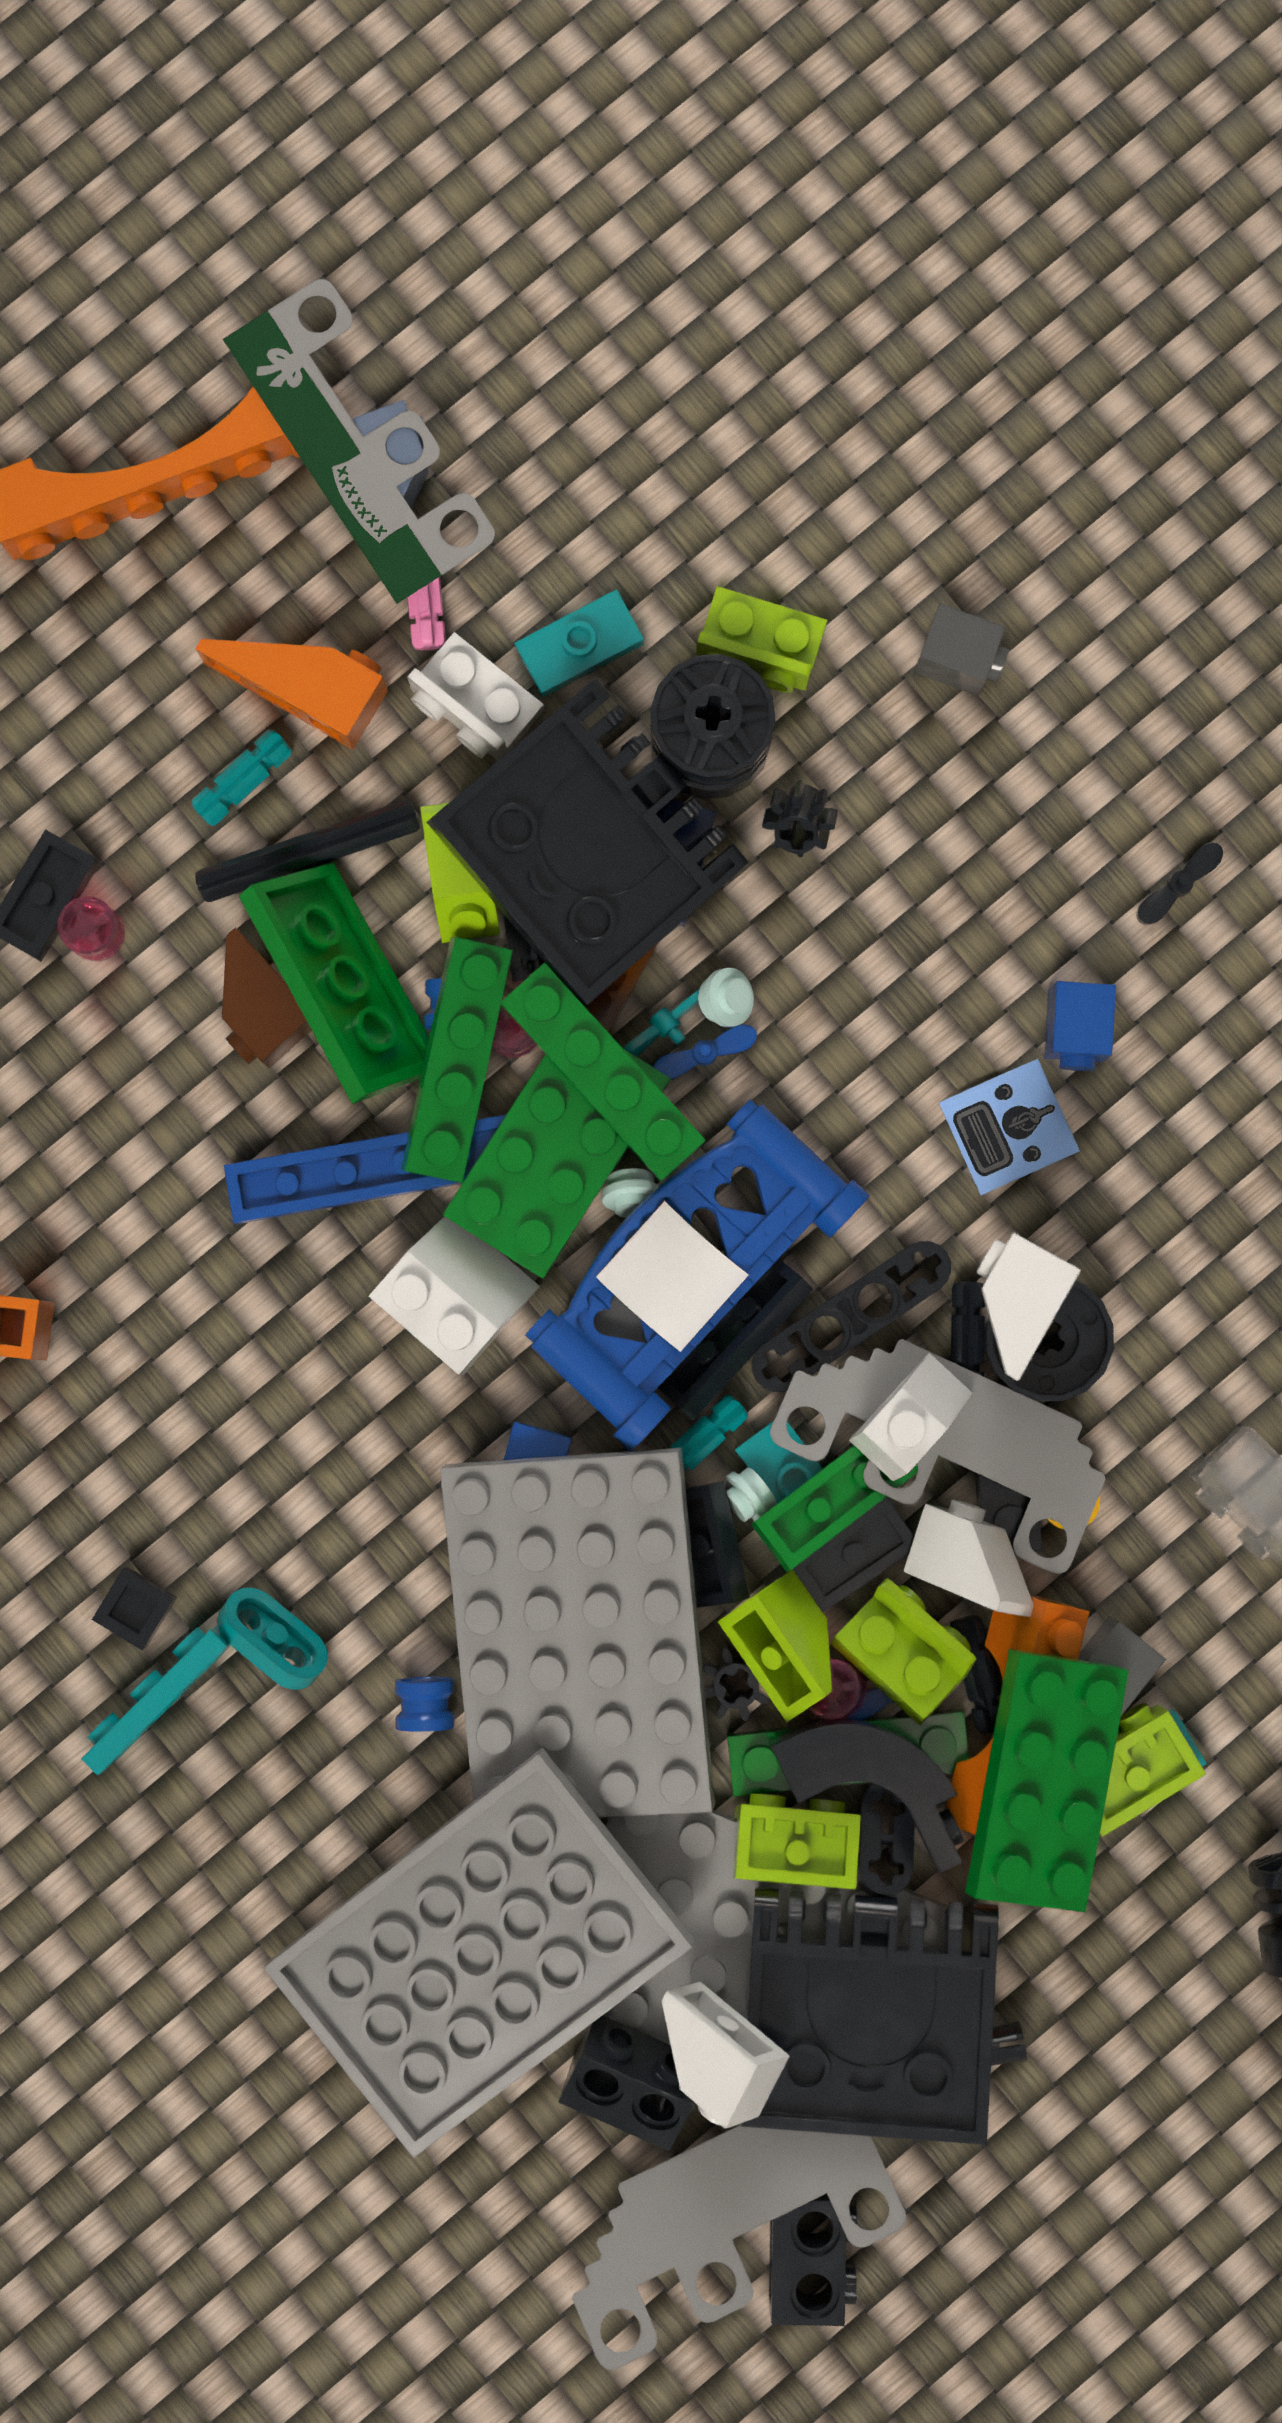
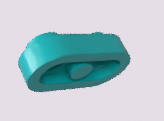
M256 1588L236 1590L220 1609L217 1625L224 1640L280 1686L292 1690L307 1688L315 1682L324 1670L328 1660V1653L322 1639L266 1592ZM241 1621L246 1622L252 1630L243 1625ZM285 1658L294 1661L297 1666L292 1665Z

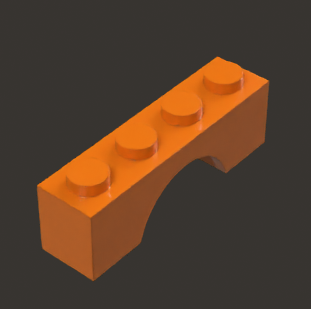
M1032 1594L1030 1596L1034 1608L1031 1617L993 1610L985 1646L995 1657L1002 1674V1679L1004 1680L1009 1649L1079 1659L1090 1611ZM993 1737L979 1754L968 1760L956 1762L951 1785L957 1795L948 1799L945 1809L949 1808L960 1829L976 1835Z

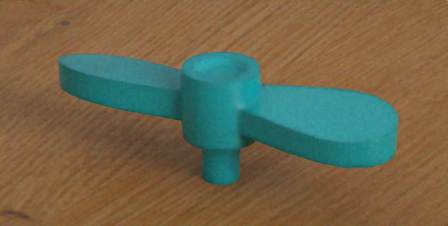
M699 989L673 1011H670L667 1007L659 1010L649 1020L651 1027L632 1039L623 1049L638 1057L659 1036L663 1039L669 1036L676 1045L681 1044L686 1037L678 1029L681 1024L679 1019L699 1003Z

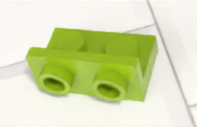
M717 586L703 631L700 632L697 641L696 656L721 654L741 660L762 676L769 689L783 693H792L794 688L806 691L827 620Z
M885 1578L877 1587L874 1596L834 1636L831 1645L921 1726L967 1677L976 1661V1657L970 1652L971 1647L965 1637L951 1626H941L925 1611V1604L913 1590L904 1585L897 1586L889 1578Z
M1147 1703L1139 1704L1124 1712L1120 1718L1100 1829L1102 1837L1206 1775L1171 1714L1159 1704L1149 1708Z
M750 1794V1805L739 1804L735 1806L734 1818L737 1819L733 1879L856 1889L861 1815L846 1814L845 1802L810 1799L809 1810L785 1808L786 1797Z

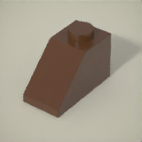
M235 927L226 935L222 1019L233 1032L225 1039L248 1064L258 1058L268 1068H271L312 1030L286 982Z

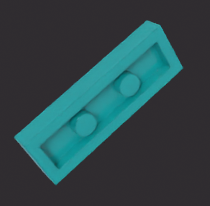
M218 1625L210 1629L206 1634L199 1627L192 1631L172 1652L179 1661L164 1676L155 1669L131 1692L130 1696L137 1703L121 1719L112 1712L88 1735L87 1739L94 1746L81 1759L97 1776L110 1768L231 1647L220 1634Z

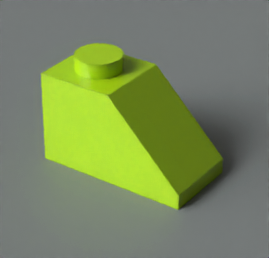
M448 803L422 806L421 817L433 900L442 943L450 942L451 937L475 939L500 935L497 905L426 823Z
M791 1570L718 1621L786 1722L832 1692L827 1618L794 1570Z

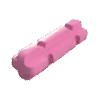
M439 577L407 597L409 618L415 619L416 623L410 624L411 642L416 650L433 651L441 648L446 642L445 624L443 621H438V616H443L444 614Z

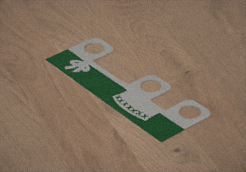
M318 279L222 340L396 604H398L490 545L494 539L495 532L492 524L476 500L466 493L453 496L417 519L397 486L436 462L440 455V447L421 417L413 411L401 412L363 437L310 357L311 353L346 332L353 322L350 310L332 283L324 279ZM313 296H322L329 299L336 309V319L333 325L328 330L319 333L305 329L300 323L298 316L301 304ZM411 428L421 436L423 452L415 462L406 465L398 464L388 456L386 440L396 429ZM455 510L469 512L474 516L478 524L476 538L472 543L464 547L449 545L444 541L440 533V525L443 518Z

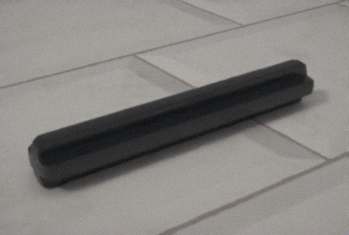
M402 800L200 869L195 873L196 884L201 897L206 902H213L245 891L252 884L297 873L417 832L420 828L419 820L411 801Z

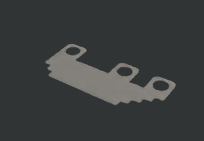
M903 1339L897 1342L893 1353L885 1352L879 1348L874 1349L869 1361H863L850 1356L847 1357L842 1369H837L825 1363L821 1366L816 1376H811L800 1370L795 1372L771 1426L770 1435L773 1442L778 1446L808 1460L819 1461L827 1455L845 1412L867 1421L919 1362L930 1353L973 1394L947 1431L917 1463L918 1473L911 1485L905 1488L889 1486L882 1479L880 1469L870 1460H868L863 1473L866 1485L898 1502L913 1504L920 1499L939 1455L1031 1498L1013 1541V1549L1016 1555L1054 1574L1064 1573L1070 1568L1106 1480L1102 1472L1089 1466L1092 1456L1091 1448L1078 1442V1436L1082 1429L1080 1421ZM799 1407H811L821 1414L824 1419L825 1430L822 1437L816 1443L802 1445L795 1442L789 1436L786 1424L793 1410ZM1043 1519H1051L1062 1525L1067 1535L1065 1549L1061 1554L1053 1558H1045L1038 1555L1032 1549L1029 1542L1031 1528L1036 1522Z
M741 2124L619 2183L618 2190L623 2203L610 2210L608 2214L613 2229L610 2233L598 2238L596 2244L601 2253L600 2260L586 2266L585 2273L590 2283L587 2288L574 2293L572 2300L599 2364L605 2369L615 2370L650 2353L657 2344V2333L637 2288L638 2285L675 2268L694 2315L702 2322H714L746 2306L753 2297V2286L732 2239L825 2194H828L847 2239L852 2245L860 2248L867 2247L901 2230L906 2222V2212L871 2136L742 2127ZM864 2188H874L880 2191L888 2201V2218L881 2227L875 2230H865L858 2227L850 2216V2201L857 2191ZM713 2262L727 2265L733 2271L736 2278L734 2295L728 2302L721 2305H712L705 2302L700 2297L696 2286L700 2270L705 2265ZM616 2309L630 2311L636 2316L640 2325L638 2342L633 2348L625 2352H616L609 2349L601 2338L600 2328L604 2317Z

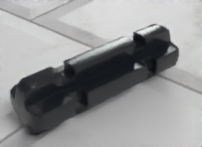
M957 1282L952 1287V1307H956V1315H953L951 1319V1362L984 1377V1372H979V1364L984 1363L985 1316H980V1308L985 1307L981 1291L984 1284L980 1282Z
M977 1615L961 1617L950 1622V1626L965 1637L971 1647L970 1652L976 1657L974 1665L963 1680L968 1700L974 1702L975 1705L971 1709L975 1727L980 1733H993L1000 1702L997 1696L1001 1695L991 1652L983 1644V1641L987 1638L982 1619Z

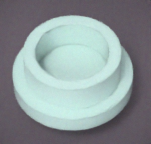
M723 968L714 971L702 983L699 989L698 1000L700 1009L707 1019L723 1027L738 1026L748 1019L752 1012L754 996L749 980L741 971L735 968Z
M637 1168L618 1170L613 1172L607 1179V1186L602 1191V1202L606 1208L615 1211L616 1215L627 1218L659 1186L654 1183L653 1174L647 1170Z
M746 1468L740 1474L733 1471L725 1477L729 1488L726 1491L729 1506L743 1522L750 1518L755 1521L777 1504L768 1486L751 1468Z

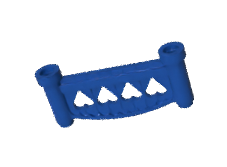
M751 1099L726 1124L734 1131L732 1138L728 1142L710 1150L671 1176L645 1198L622 1222L591 1264L564 1314L558 1317L549 1309L525 1334L533 1343L530 1347L617 1429L613 1436L629 1451H632L671 1410V1407L654 1391L813 1222L830 1238L870 1196L853 1179L848 1184L843 1181L763 1104L758 1106ZM735 1168H749L755 1175L765 1215L722 1207L715 1199L716 1188L721 1184L731 1183V1174ZM664 1201L689 1225H691V1217L695 1210L700 1208L710 1210L716 1218L725 1256L748 1274L747 1278L681 1352L641 1319L640 1323L645 1343L602 1335L594 1327L595 1315L600 1311L610 1310L611 1299L614 1296L596 1276Z

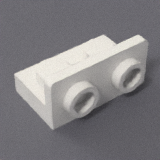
M455 632L421 672L414 668L407 677L411 690L415 693L411 701L432 720L438 722L443 716L460 730L456 734L457 739L480 758H483L488 752L496 760H500L517 744L544 711V704Z

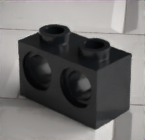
M604 2015L588 2026L572 2059L558 2101L565 2106L670 2151L695 2104L693 2100L680 2090L670 2044Z
M828 2194L820 2196L770 2221L769 2311L771 2325L845 2326V2304H856V2267L854 2265H846V2242H849ZM850 2204V2216L857 2225L856 2204ZM812 2211L822 2212L830 2218L829 2223L820 2232H804L798 2227V2222L806 2213ZM809 2274H820L829 2281L823 2291L813 2295L801 2292L797 2285L804 2276Z

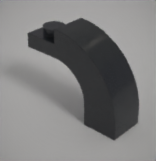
M833 1719L801 1726L769 1741L798 1803L830 1787L845 1782L864 1781L878 1784L892 1791L904 1802L934 1865L940 1873L962 1863L955 1846L965 1842L961 1831L949 1808L939 1813L936 1805L957 1794L942 1770L924 1751L895 1731L870 1722L852 1719Z

